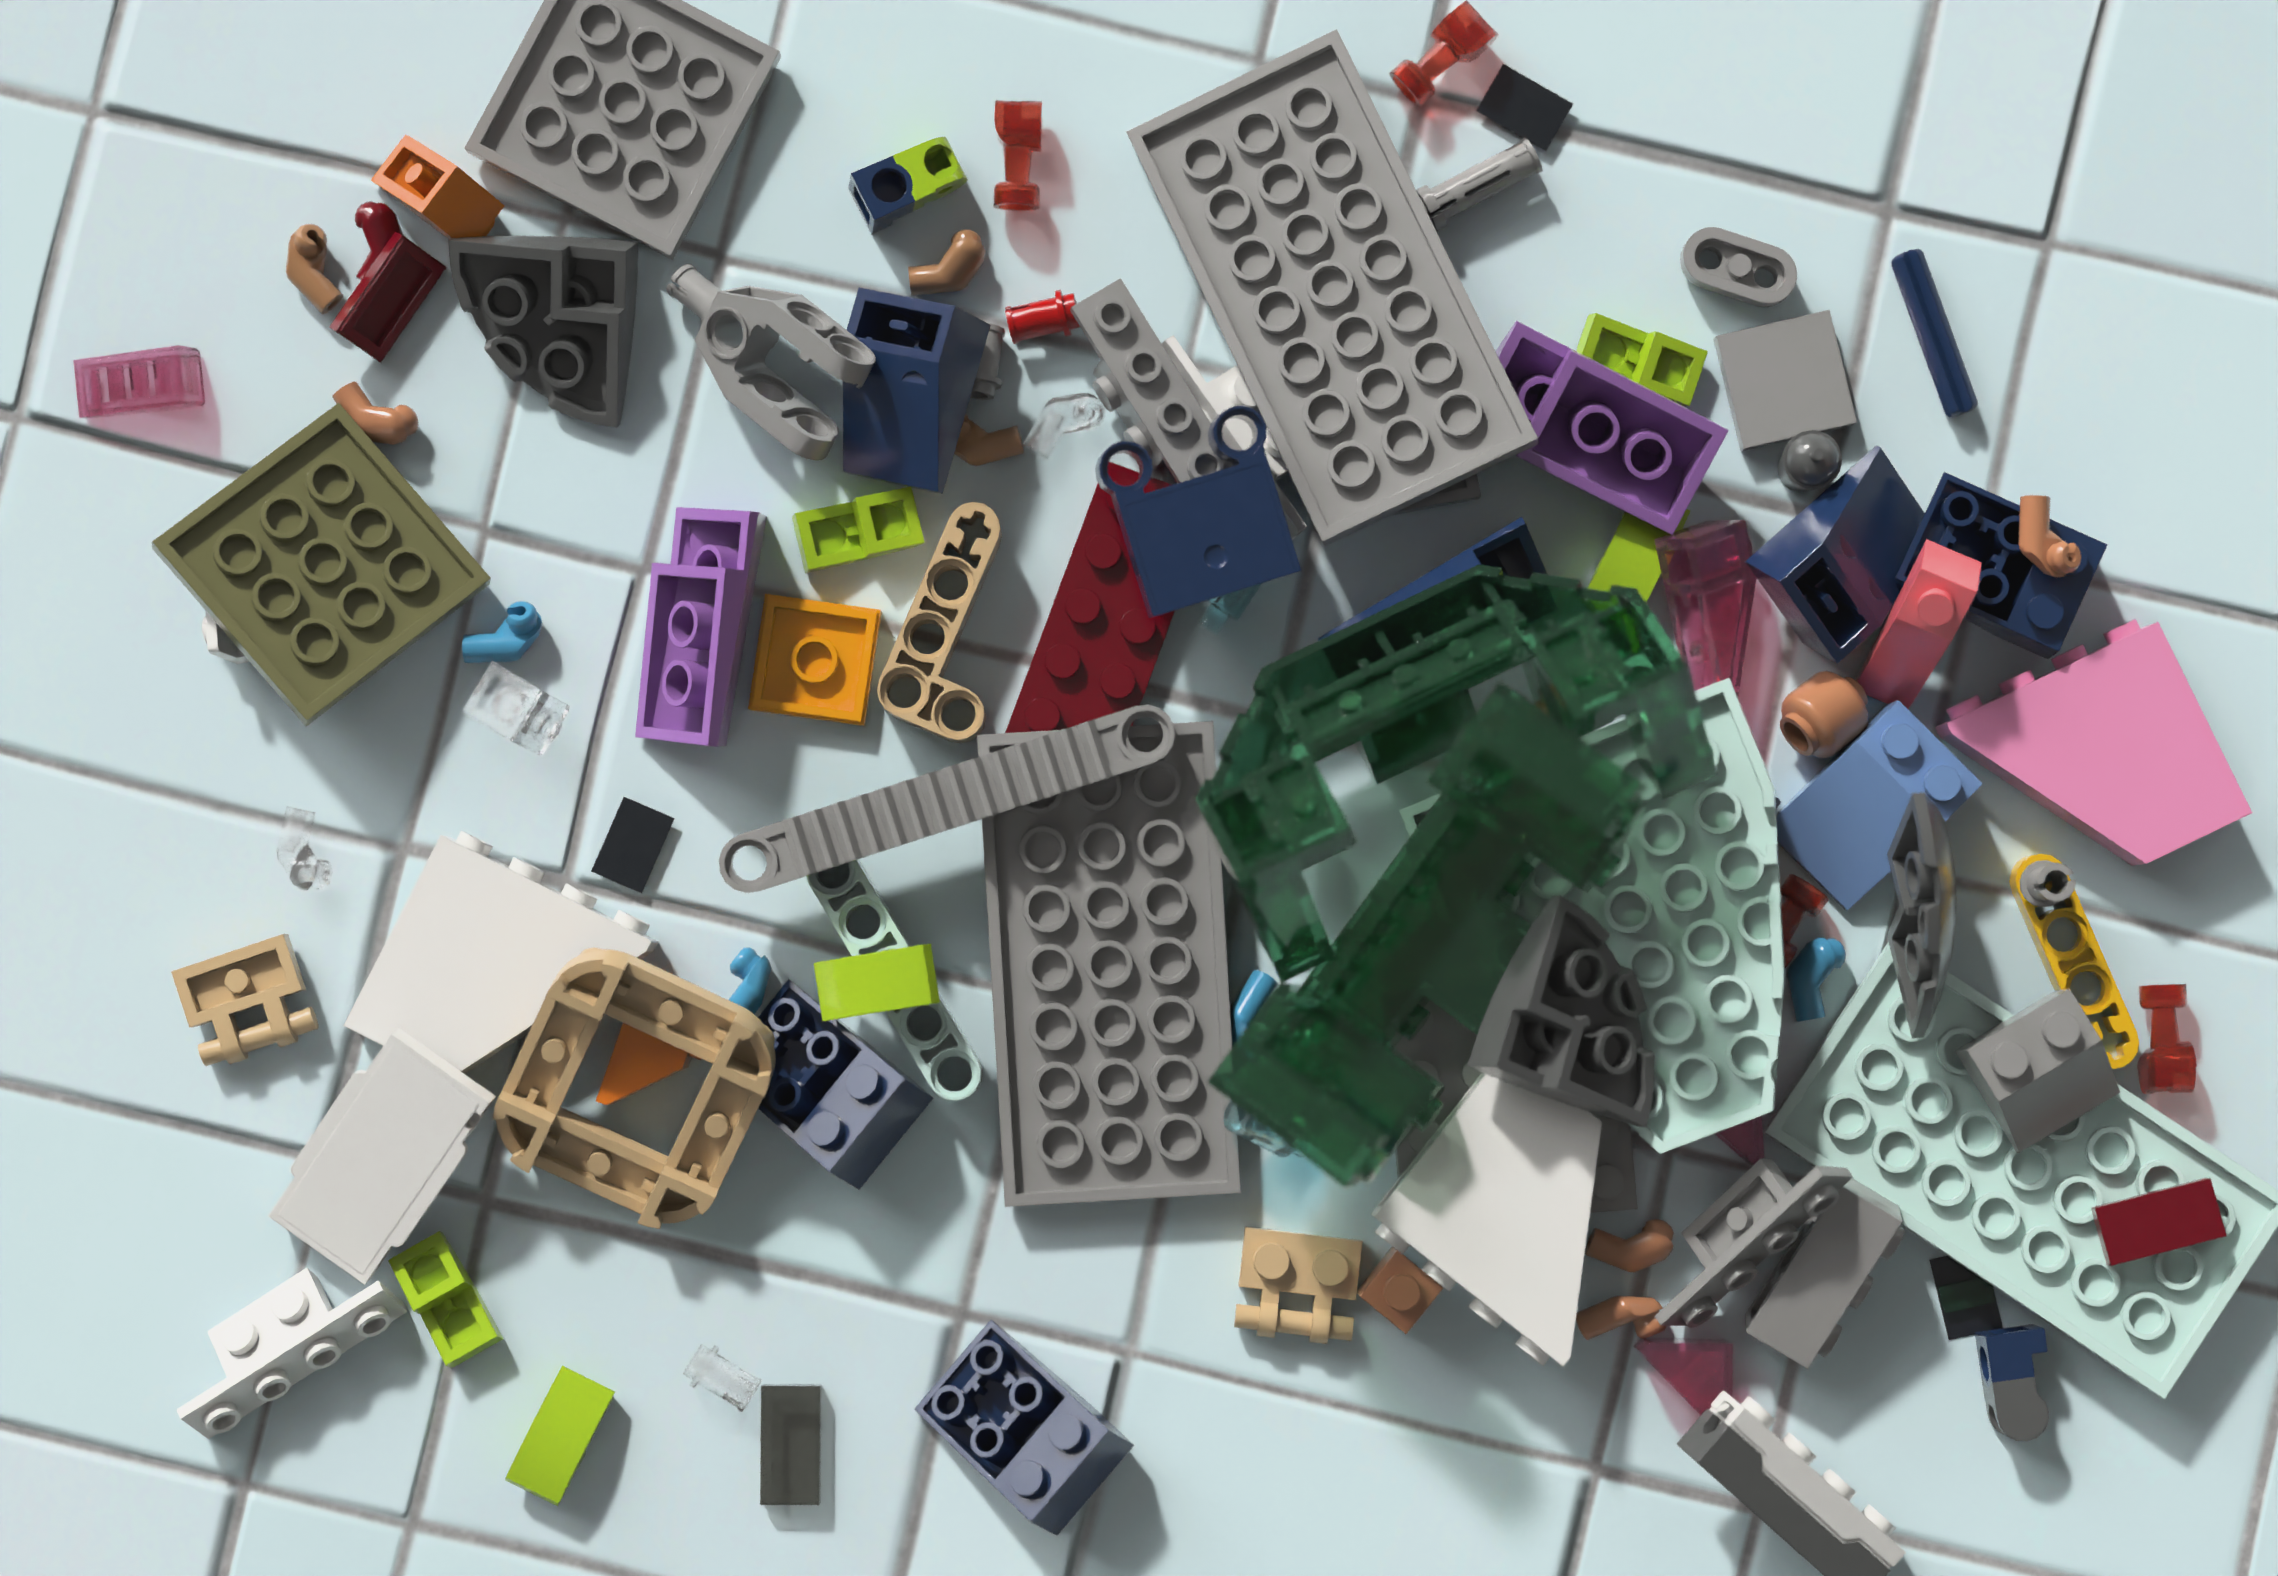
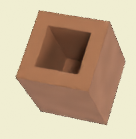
M1392 1246L1357 1289V1294L1407 1334L1442 1291L1443 1287Z

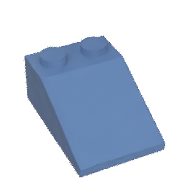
M1897 700L1885 705L1868 722L1867 728L1849 745L1838 752L1776 814L1778 844L1847 911L1891 872L1887 853L1912 793L1925 792L1938 807L1946 821L1983 783Z

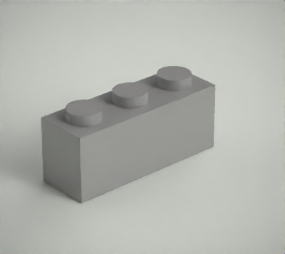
M1853 1178L1838 1191L1840 1197L1830 1209L1819 1215L1811 1216L1802 1224L1798 1231L1797 1239L1788 1246L1745 1314L1746 1333L1807 1369L1817 1354L1826 1357L1832 1350L1842 1330V1326L1837 1324L1849 1305L1856 1309L1863 1302L1873 1283V1278L1869 1276L1870 1271L1880 1256L1888 1260L1893 1255L1905 1232V1229L1900 1227L1902 1217L1899 1205Z

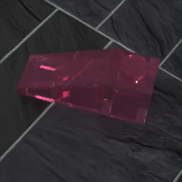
M1707 520L1678 530L1673 535L1667 534L1656 538L1654 541L1687 694L1730 678L1739 697L1757 579L1745 562L1752 556V544L1748 536L1745 520Z

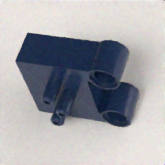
M1233 406L1220 413L1210 425L1208 440L1213 453L1221 460L1231 462L1233 465L1226 469L1144 493L1143 488L1150 481L1153 468L1152 460L1147 450L1131 441L1117 442L1109 446L1098 458L1095 467L1096 480L1101 489L1111 495L1148 618L1302 571L1263 447L1267 437L1266 424L1262 416L1253 408ZM1241 419L1250 426L1253 438L1246 450L1237 451L1225 444L1222 438V429L1227 420ZM1125 453L1136 459L1140 473L1134 484L1122 486L1111 480L1107 466L1110 458L1115 454Z

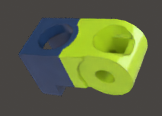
M938 137L851 173L848 189L871 234H874L891 226L894 220L924 207L925 203L952 193L964 185L968 179L947 138Z

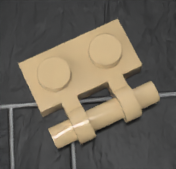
M281 934L171 971L189 1028L213 1022L217 1038L198 1045V1051L205 1066L224 1060L229 1064H233L247 1059L248 1052L274 1043H277L279 1047H284L298 1042V1035L319 1028L317 1017L311 1006L290 1013L284 999L286 996L306 990L288 934ZM263 1005L268 1021L240 1030L234 1014Z
M1245 1226L1238 1286L1261 1289L1259 1306L1236 1304L1234 1327L1257 1330V1336L1274 1338L1275 1332L1309 1336V1342L1327 1344L1328 1338L1351 1341L1354 1318L1331 1315L1332 1298L1356 1300L1363 1241ZM1280 1291L1314 1295L1312 1313L1278 1309Z

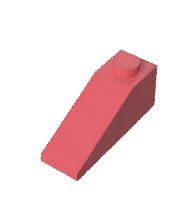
M1926 539L1856 678V681L1862 686L1866 695L1886 704L1899 700L1909 709L1952 642L1977 593L1981 562Z

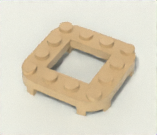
M588 948L581 952L579 956L569 961L555 977L496 1101L493 1119L496 1120L497 1129L504 1145L512 1154L510 1161L527 1173L530 1172L534 1165L641 1214L638 1224L660 1229L662 1223H677L688 1220L699 1213L703 1215L714 1202L757 1109L766 1095L775 1068L774 1034L769 1027L764 1025L748 1009L635 956L617 950ZM604 1014L712 1063L669 1156L561 1107Z

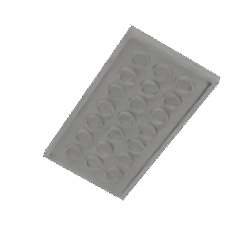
M1337 29L1126 131L1324 546L1539 444L1538 437Z
M1213 721L1173 723L1175 739L1172 749L1165 758L1154 764L982 819L1005 1207L1241 1193ZM1160 724L1129 727L1128 740L1132 747L1138 751H1153L1162 742L1163 730ZM1059 730L977 735L978 757Z

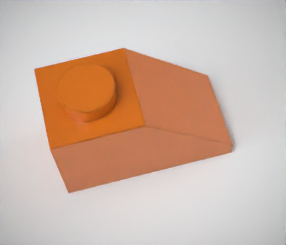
M408 135L402 138L371 179L378 187L448 239L487 236L494 226L495 218L505 206L458 166Z
M623 1023L596 1102L605 1105L614 1104L688 1068L692 1058L701 1060V1058Z

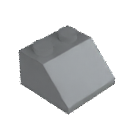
M2070 989L2052 992L1955 1050L2017 1153H2020L2120 1093L2102 1040Z

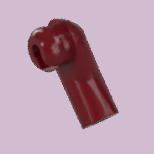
M365 202L359 206L355 213L356 226L362 228L371 250L356 275V278L362 280L394 232L396 231L403 235L395 212L384 203Z

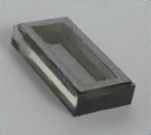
M822 1384L761 1385L760 1505H820Z

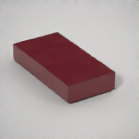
M395 231L329 328L381 363L447 267L405 236Z
M2202 1178L2091 1207L2106 1265L2108 1266L2227 1236L2211 1178Z

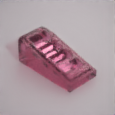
M176 345L73 360L79 418L88 419L200 407L205 404L201 356L197 348ZM147 366H153L156 391L154 396H150ZM124 368H129L132 399H126ZM107 370L110 402L102 403L99 371Z

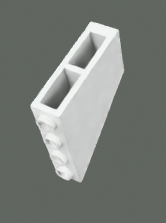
M461 831L457 840L440 835L343 1026L381 1045H384L391 1033L399 1027L465 1074L529 1033L555 977L569 961L579 956L581 952L588 948L617 950L642 960L654 952L658 941L646 935L650 925L621 910L617 911L613 919L593 909L598 900L594 896L567 883L562 892H559L541 883L545 872L515 857H513L510 865L507 866L488 856L493 848L492 845L466 832Z
M1481 1073L1371 1213L1382 1222L1375 1233L1402 1254L1411 1245L1428 1259L1422 1270L1449 1292L1456 1283L1460 1284L1475 1296L1468 1307L1497 1329L1501 1322L1505 1320L1518 1330L1522 1335L1515 1344L1542 1366L1545 1365L1550 1357L1564 1366L1571 1358L1602 1122L1589 1111L1536 1094Z

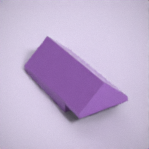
M1516 320L1495 352L1539 441V444L1516 456L1673 535L1729 430Z
M676 507L671 564L652 563L635 737L714 747L727 745L767 516L753 511Z

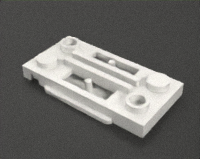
M398 1027L391 1033L366 1072L359 1070L349 1079L293 1162L291 1173L294 1178L268 1217L365 1285L374 1275L391 1248L402 1246L466 1155L468 1151V1146L465 1143L466 1139L496 1096Z

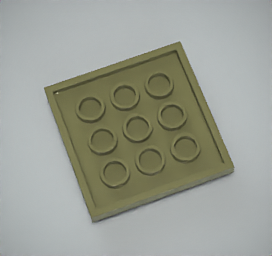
M339 403L152 541V549L306 727L489 586L491 580L484 569Z

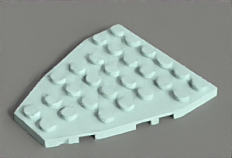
M1730 678L1399 810L1441 920L1460 939L1475 957L1479 966L1497 985L1531 925L1553 895H1560L1581 907L1594 917L1610 934V937L1605 941L1606 945L1612 951L1620 966L1633 970L1642 990L1647 1006V1011L1639 1015L1643 1046L1647 1050L1652 1051L1655 1056L1653 1097L1647 1127L1629 1125L1659 1154L1774 1111L1785 989L1775 788Z

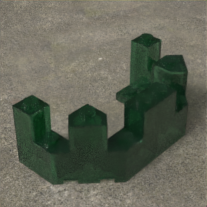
M1478 564L1262 667L1253 685L1255 696L1246 714H1238L1219 751L1222 761L1213 779H1205L1195 800L1219 856L1242 898L1260 943L1281 983L1336 957L1301 871L1357 843L1350 825L1315 762L1355 744L1376 783H1382L1482 735L1483 732L1468 689L1522 664L1535 707L1559 747L1625 715L1637 760L1663 800L1717 775L1689 668L1636 588L1612 585L1609 592L1582 587L1579 579L1532 573L1529 580L1504 576L1502 568Z
M1502 681L1497 683L1426 782L1442 794L1302 985L1279 982L1207 1081L1212 1087L1343 1187L1355 1186L1359 1179L1368 1184L1380 1171L1386 1160L1416 1128L1424 1132L1443 1108L1444 1103L1439 1100V1097L1446 1086L1394 1047L1403 1036L1411 1041L1422 1029L1431 1015V1012L1424 1008L1430 1000L1476 1035L1478 1034L1494 992L1513 955L1533 924L1504 903L1503 900L1508 893L1517 897L1529 883L1536 872V868L1530 864L1534 857H1537L1582 891L1588 893L1595 885L1602 889L1621 866L1623 859L1618 856V853L1647 806V802L1641 798V795L1647 789L1646 785Z

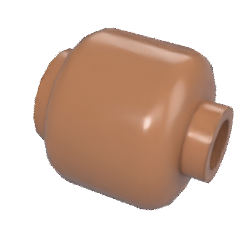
M1831 671L1814 674L1784 699L1781 706L1782 719L1780 720V729L1783 736L1792 748L1802 755H1813L1818 758H1829L1836 755L1856 739L1868 726V711L1865 706L1868 703L1866 692L1851 677L1846 676L1843 678Z

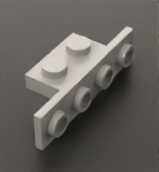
M1121 278L1070 308L1074 318L1101 359L1093 371L1097 379L1093 381V387L1099 400L1109 412L1116 409L1128 428L1124 431L1125 440L1137 443L1147 450L1152 460L1154 471L1166 464L1176 482L1180 483L1233 466L1231 462L1221 460L1213 453L1208 440V432L1211 425L1209 419Z
M1759 1159L1681 1233L1705 1267V1270L1655 1315L1661 1326H1688L1693 1328L1708 1321L1717 1312L1718 1307L1716 1303L1729 1291L1740 1289L1752 1281L1758 1273L1757 1265L1769 1254L1780 1252L1791 1245L1799 1235L1797 1229L1808 1218L1827 1211L1838 1201L1840 1197L1838 1191L1853 1178L1849 1170L1842 1167L1816 1166L1799 1183L1792 1187L1773 1159Z

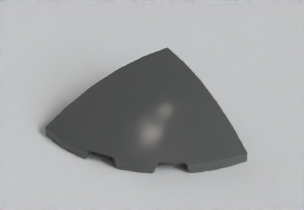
M558 236L450 238L448 240L450 267L461 308L464 312H470L473 315L477 326L486 339L484 349L495 364L512 381H524L534 390L547 397L549 400L548 406L552 409L589 423L615 428L619 427L632 349L639 241Z
M1925 792L1912 793L1887 853L1899 902L1898 910L1888 930L1887 937L1911 1038L1924 1037L1937 1009L1952 958L1956 927V874L1948 829L1938 807Z
M1553 895L1531 925L1503 974L1479 1028L1467 1066L1556 1101L1638 1127H1647L1653 1097L1655 1056L1652 1051L1647 1050L1643 1046L1639 1015L1647 1011V1006L1640 985L1633 970L1620 966L1612 951L1605 943L1610 934L1598 921L1575 903L1560 895Z

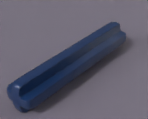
M1921 249L1903 252L1892 259L1891 266L1944 412L1948 417H1956L1968 413L1977 407L1978 401L1925 255Z

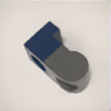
M2028 1324L1975 1332L1984 1399L1991 1425L1998 1432L2016 1441H2030L2037 1438L2044 1432L2048 1424L2049 1411L2046 1402L2037 1394L2032 1354L2048 1352L2045 1328Z

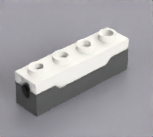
M1723 1390L1711 1403V1408H1707L1677 1442L1676 1445L1824 1576H1886L1891 1571L1889 1569L1892 1566L1894 1567L1906 1553L1889 1537L1896 1527L1869 1504L1861 1512L1849 1502L1856 1494V1491L1830 1469L1822 1476L1809 1466L1816 1455L1789 1432L1782 1440L1769 1430L1776 1419L1749 1396L1740 1404Z

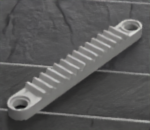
M1151 705L1135 706L799 816L791 817L740 834L729 840L720 854V873L725 882L734 890L744 893L762 891L1154 764L1165 758L1172 749L1175 739L1174 724L1168 714L1158 707ZM1139 718H1152L1160 724L1163 730L1162 742L1153 751H1138L1132 747L1128 740L1129 727ZM751 845L763 851L767 865L761 877L748 881L737 875L734 870L733 860L739 849Z

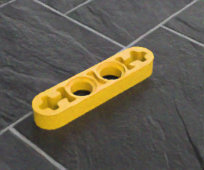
M2046 854L2026 856L2019 860L2011 870L2009 883L2011 892L2055 991L2070 989L2073 978L2084 971L2090 972L2097 977L2101 986L2100 996L2091 1005L2085 1006L2080 1004L2086 1015L2100 1013L2107 1007H2111L2113 1015L2102 1016V1021L2109 1033H2120L2123 1041L2115 1046L2116 1057L2113 1058L2109 1052H2106L2112 1069L2124 1067L2134 1059L2138 1052L2139 1039L2137 1031L2074 889L2073 893L2064 900L2065 908L2048 910L2038 918L2035 912V907L2038 906L2029 903L2020 891L2019 881L2021 874L2028 865L2035 861L2047 860L2054 863H2062L2053 856ZM2052 881L2045 884V888L2050 891ZM2060 917L2067 918L2073 922L2078 934L2074 946L2063 952L2054 949L2047 939V929L2050 923ZM2090 1021L2102 1040L2103 1034L2098 1022Z

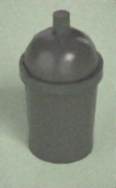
M1808 430L1795 435L1786 444L1779 459L1778 475L1780 480L1787 488L1797 492L1816 490L1827 486L1840 472L1842 465L1840 448L1832 437L1821 431Z

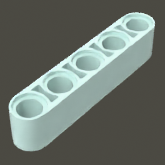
M859 859L848 863L850 876L843 886L836 889L825 887L820 881L819 872L806 876L809 886L852 956L911 946ZM863 905L873 907L880 917L878 932L868 939L855 937L849 928L851 913ZM940 993V1003L922 1005L934 1008L941 1018V1029L930 1040H921L915 1037L909 1027V1018L912 1012L921 1006L885 1011L930 1087L938 1096L946 1100L958 1101L969 1097L978 1089L983 1073L980 1060ZM952 1056L965 1059L972 1070V1079L969 1085L959 1091L946 1088L939 1077V1069L942 1062Z

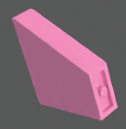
M2131 620L2104 633L2103 635L2108 644L2093 652L2087 653L2084 645H2079L2052 658L2051 661L2055 670L2035 679L2031 669L1998 684L2003 695L1982 704L1979 695H1975L1946 709L1950 720L1935 727L1941 739L2131 866L2148 864L2252 813L2159 622L2140 629L2137 620Z

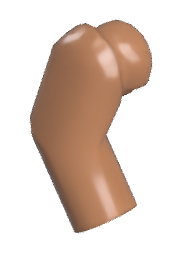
M2042 495L2021 496L2019 548L2022 554L2044 574L2053 577H2063L2068 573L2074 572L2081 563V552L2074 542L2068 544L2049 529L2050 497Z

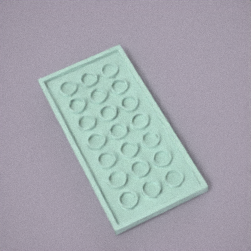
M1888 942L1763 1130V1133L1814 1167L1847 1168L1854 1180L1899 1205L1902 1226L2159 1398L2165 1399L2277 1229L2278 1190L2119 1084V1094L2020 1153H2017L1955 1052L1958 1048L2014 1015L1948 972L1940 1001L1924 1037L1911 1038ZM2202 1178H2211L2227 1236L2113 1266L2106 1265L2091 1207Z

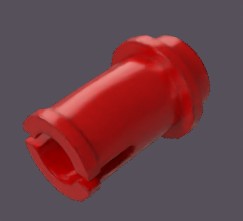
M1057 290L1053 298L1015 307H1005L1006 319L1013 344L1064 331L1066 337L1071 336V329L1080 328L1070 311V308L1077 304L1074 293L1063 295L1061 290Z

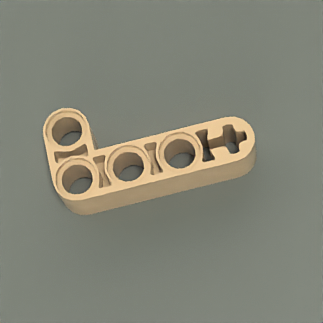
M978 502L965 503L956 508L950 516L877 687L879 701L890 715L947 741L959 744L970 742L977 735H980L986 722L985 708L975 693L944 679L943 676L1002 538L997 515L990 507ZM977 518L984 519L985 531L990 536L987 540L977 538L970 550L971 560L980 561L978 567L973 568L960 557L947 556L951 548L959 555L962 554L966 544L965 533L960 529L962 524L973 525ZM950 570L960 571L968 579L966 592L963 596L954 600L943 599L936 593L935 589L939 576ZM929 623L938 625L943 629L945 635L941 648L931 654H924L915 650L912 639L917 628ZM902 677L914 678L921 685L919 700L908 708L896 707L891 703L889 697L890 687L894 681ZM955 700L968 701L975 708L974 722L963 731L950 730L943 723L944 709Z

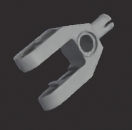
M686 264L680 267L671 277V280L680 287L678 288L673 283L667 285V293L701 318V327L695 342L724 397L795 454L810 460L825 459L838 436L839 428L837 424L765 365V358L770 349L778 342L781 335L801 351L799 357L806 363L815 362L833 377L847 383L858 384L857 388L859 389L864 385L875 363L876 357L873 352L803 295L753 286L722 291L700 274L693 265Z

